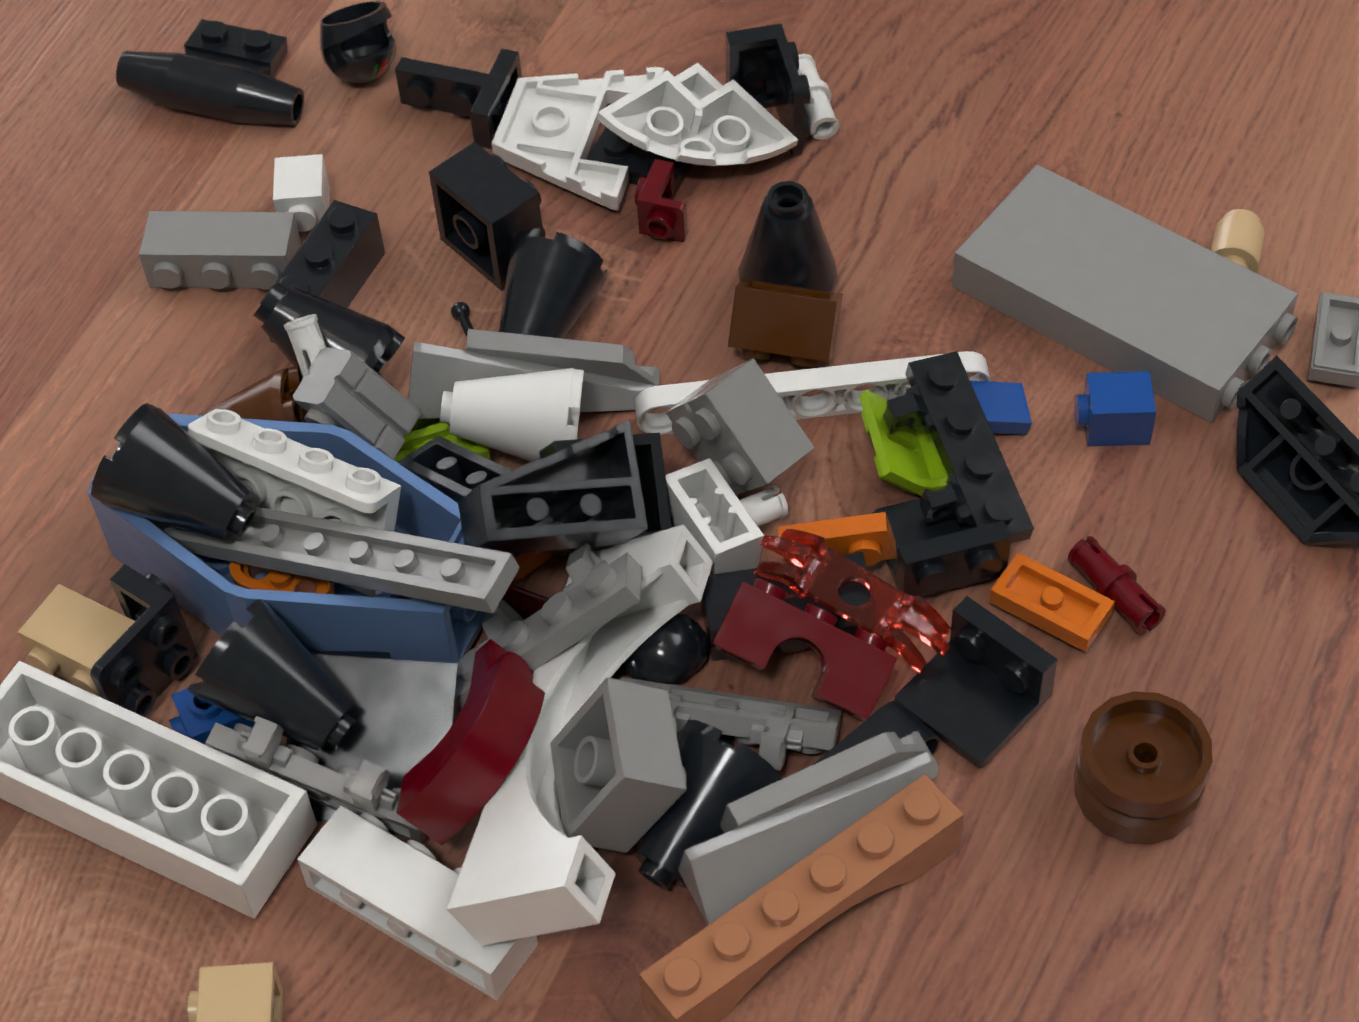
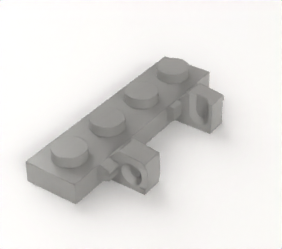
M585 544L569 556L566 569L572 583L564 587L563 592L556 593L548 599L542 609L524 620L507 602L501 600L493 614L486 612L484 615L482 626L487 638L480 642L479 648L468 651L458 662L454 702L463 708L470 690L475 652L491 639L506 651L515 652L524 659L528 667L533 671L640 602L642 566L628 552L608 564L590 550V545Z
M625 677L619 679L621 681L668 690L672 715L677 723V732L683 729L688 720H698L723 731L722 734L734 736V739L747 745H760L759 755L776 770H781L783 767L787 749L805 754H818L824 750H831L835 746L840 732L842 710Z
M258 716L254 720L253 728L237 723L231 729L215 723L205 742L207 746L306 790L310 800L334 810L343 806L358 816L362 813H368L380 820L390 833L407 840L417 841L422 845L424 844L427 835L397 814L401 789L393 788L390 790L386 788L390 772L386 768L366 760L363 761L359 771L340 766L338 772L321 766L318 764L319 758L311 752L295 745H288L287 747L280 745L284 729L278 724Z

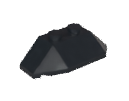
M1276 355L1237 391V408L1239 409L1237 423V471L1307 546L1359 543V439Z

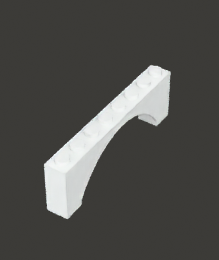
M684 524L629 540L625 544L594 550L593 552L608 564L628 552L642 566L640 602L534 670L532 683L545 692L538 721L517 763L499 789L484 806L446 909L482 946L600 924L615 872L581 835L570 838L566 836L560 818L550 742L606 678H611L644 641L688 605L701 602L713 561ZM570 576L568 578L566 586L572 583Z

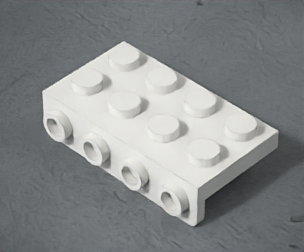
M216 408L188 425V434L253 493L250 505L392 532L395 531L401 485L382 478L378 472L369 468L348 464L334 458L330 452L324 449L310 448L287 438L281 431L265 429L245 421L237 413L230 410ZM343 584L370 597H376L382 593V591Z

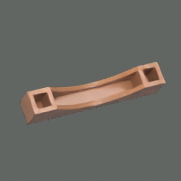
M923 774L639 973L643 1007L655 1022L721 1021L728 1016L746 993L772 967L823 925L877 893L897 885L916 881L959 850L964 814L926 774Z

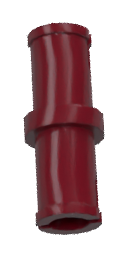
M1088 536L1086 541L1081 539L1073 546L1068 554L1069 563L1075 566L1096 587V592L1115 601L1114 607L1134 626L1139 634H1145L1147 629L1151 631L1159 625L1165 616V608L1157 603L1136 582L1137 575L1128 565H1119L1092 536Z

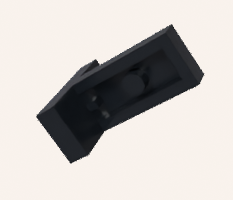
M507 49L500 50L489 74L401 57L395 68L401 104L470 117L474 142L487 149H492L493 138L518 78H522L519 52Z

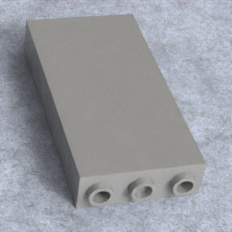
M1038 164L955 252L952 282L954 288L1113 372L1150 371L1153 393L1210 423H1213L1225 407L1233 409L1236 406L1237 391L1246 384L1251 374L1255 376L1268 364L1272 355V348L1277 342L1284 345L1293 334L1298 322V317L1293 315L1298 296L1297 293Z

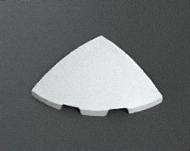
M696 63L675 77L668 70L600 110L596 117L609 130L643 150L674 159L675 161L696 165L749 164L782 154L795 147L798 139L736 81L731 80L722 85L699 63Z

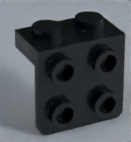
M782 23L726 32V83L734 80L764 108L776 107L781 124L798 139L797 145L790 149L791 155L801 154L802 138L809 137V123L806 111L803 109V104L810 103V88L807 76L805 74L799 75L797 71L799 70V56L795 42L787 41Z
M921 498L878 508L873 512H886L896 540L897 559L886 561L903 602L999 578L1008 566L1011 536L1004 520L971 529L968 523L959 524L956 517L927 524L919 506Z
M124 564L109 580L125 616L135 622L95 662L90 675L101 698L145 717L152 710L156 699L174 680L180 679L188 672L198 653L175 595L172 594L169 587L156 575L148 572L143 576Z

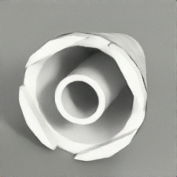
M567 368L456 381L453 392L443 391L440 422L450 423L449 432L451 435L533 462L540 459L539 451L552 442L577 439L584 370Z

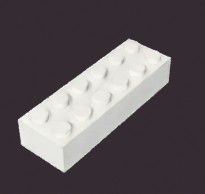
M19 661L0 685L1 799L253 919L258 915L317 826L306 790L24 662Z

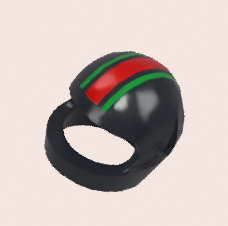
M368 1L353 4L329 13L320 20V50L329 70L339 78L351 83H367L378 79L390 68L396 52V43L387 26V20L392 17V14L385 2Z

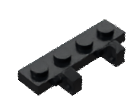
M958 352L908 362L905 375L911 387L906 389L905 395L887 400V407L883 418L890 434L894 432L895 428L907 426L911 429L923 427L925 433L931 434L948 475L945 489L935 492L925 489L921 496L919 506L926 523L956 517L959 524L968 523L971 529L1004 520L1011 536V543L1030 539L1034 527Z

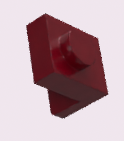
M655 159L647 178L641 177L638 181L635 192V204L637 205L639 233L658 239L684 242L688 234L687 206L684 202L674 200L675 183L674 165L672 162Z

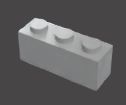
M149 211L139 257L148 285L152 288H246L269 290L302 244L294 212Z

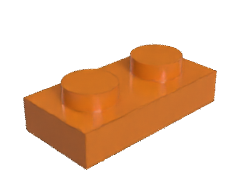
M886 512L778 526V545L786 563L863 552L866 566L874 565L882 560L897 559L896 540Z
M1017 552L990 589L989 602L1084 652H1087L1113 614L1115 604L1114 600Z

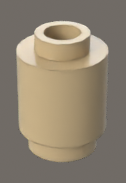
M1235 209L1227 212L1216 224L1210 250L1257 273L1265 239V229L1262 226L1261 219L1255 213L1245 209Z

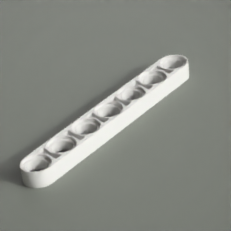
M972 351L958 352L966 373H977L969 378L970 381L991 382L984 356ZM943 354L767 373L765 376L795 420L853 414L863 411L859 395L865 391H854V388L866 384H874V387L867 390L886 400L905 395L906 389L911 387L910 385H904V383L908 382L905 375L908 362ZM709 380L660 385L641 391L636 396L634 403L639 429L644 433L660 432V435L674 434L672 431V421L666 412L659 414L647 412L656 408L671 409ZM813 390L824 391L821 394L815 396H801L802 394Z

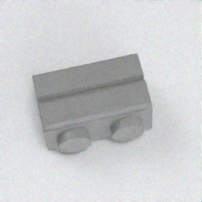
M329 347L321 349L309 368L310 374L304 376L292 396L294 401L307 411L304 420L307 423L331 424L349 430L394 460L405 442L403 437L410 433L421 414L419 409L353 352Z

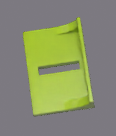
M867 389L859 395L863 408L861 416L866 433L871 435L876 453L874 461L879 478L913 495L918 494L922 496L925 489L933 492L945 489L948 475L931 434L925 433L923 427L911 429L907 426L895 428L894 432L890 434L883 418L887 407V400Z

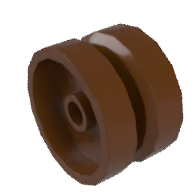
M1133 691L1108 699L1091 713L1082 731L1080 754L1075 768L1074 795L1084 816L1102 833L1125 843L1154 844L1176 837L1193 822L1201 805L1205 783L1209 777L1213 762L1212 739L1202 720L1184 703L1160 693Z

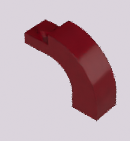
M491 639L475 652L470 690L459 716L436 747L403 775L397 814L440 845H444L467 825L491 799L517 763L533 733L542 709L545 692L532 683L533 671L522 657L515 652L506 651Z

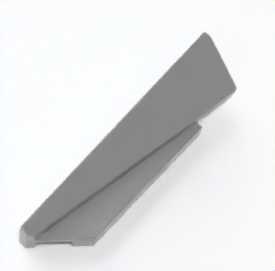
M468 329L464 350L414 342L408 400L419 409L421 414L418 419L440 418L443 391L453 392L456 381L574 368L584 370L580 412L635 410V398L641 391L659 386L660 369L656 366L635 365L634 352L624 345Z
M914 731L901 739L898 738L895 732H884L727 804L720 824L724 834L684 850L678 870L706 924H711L923 774H926L931 780L936 778L939 771L938 764L918 731Z

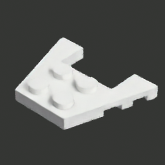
M646 68L647 75L624 76L623 70L606 71L604 78L578 80V73L518 78L492 141L493 154L498 155L504 162L609 209L619 210L629 182L628 166L586 160L600 121L596 119L597 113L604 109L607 104L614 103L662 74L664 68Z

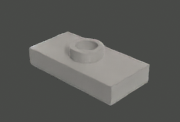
M1320 292L1316 310L1308 380L1359 388L1358 297Z

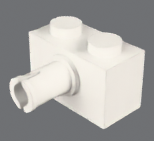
M710 458L665 475L671 527L684 524L713 561L709 575L759 567L764 535L758 527L777 519H783L788 515L786 499L783 493L778 494L780 489L777 486H770L764 491L739 500Z

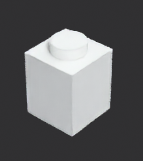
M323 154L278 157L274 161L273 202L276 212H294L298 232L312 231L330 206V185Z

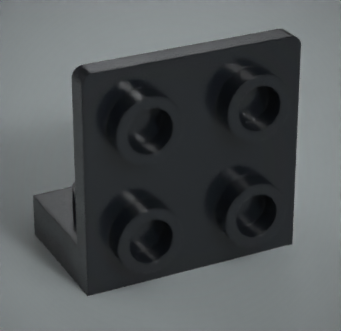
M966 596L953 609L950 641L895 695V701H898L934 732L940 740L977 767H983L1052 696L1058 659Z

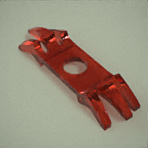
M786 529L781 534V537L765 535L760 541L761 546L781 555L794 565L774 561H760L754 571L755 574L784 583L800 598L808 596L862 630L889 643L888 648L897 652L919 674L925 668L927 662L903 631L915 636L943 656L949 650L950 646L943 637L947 636L951 627L920 595L911 596L900 591L837 553L827 545L824 537L805 531ZM847 581L860 582L869 590L870 599L861 606L848 605L840 598L838 588Z

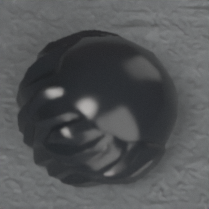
M678 613L644 641L621 666L626 675L632 679L675 685L685 681L694 671L702 667L708 655L709 639L699 623L686 614Z

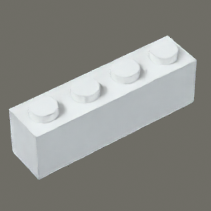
M340 806L297 858L307 887L496 1001L538 946L537 936L482 946L446 910L461 868H456L453 871L437 862L432 852L421 843L414 840H408L405 843L389 834V830L380 820L368 813H362L358 816L345 807Z

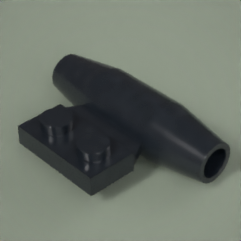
M201 19L184 44L185 54L124 51L119 58L116 69V81L119 87L170 108L237 123L296 125L303 112V90L272 77L288 52L287 37L269 34L262 30L232 26L220 21Z

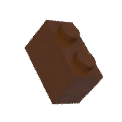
M743 279L735 286L728 347L741 348L740 355L748 358L770 359L771 353L791 356L790 363L795 365L819 367L821 361L829 362L835 353L843 294Z

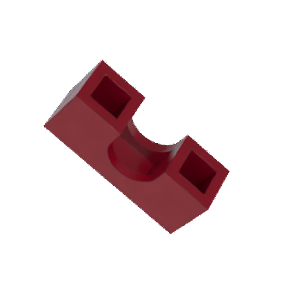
M756 578L753 586L743 581L739 585L710 646L761 671L765 669L771 654L781 642L788 640L804 642L816 652L821 666L820 676L811 696L838 710H842V712L860 721L867 720L898 659L885 652L889 643L862 629H858L855 636L834 627L838 618L812 604L807 603L804 611L784 602L783 600L787 593L767 581Z

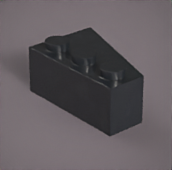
M630 419L589 439L576 442L564 450L543 459H537L478 485L458 502L464 545L512 554L581 548L585 544L590 545V547L625 544L648 529Z

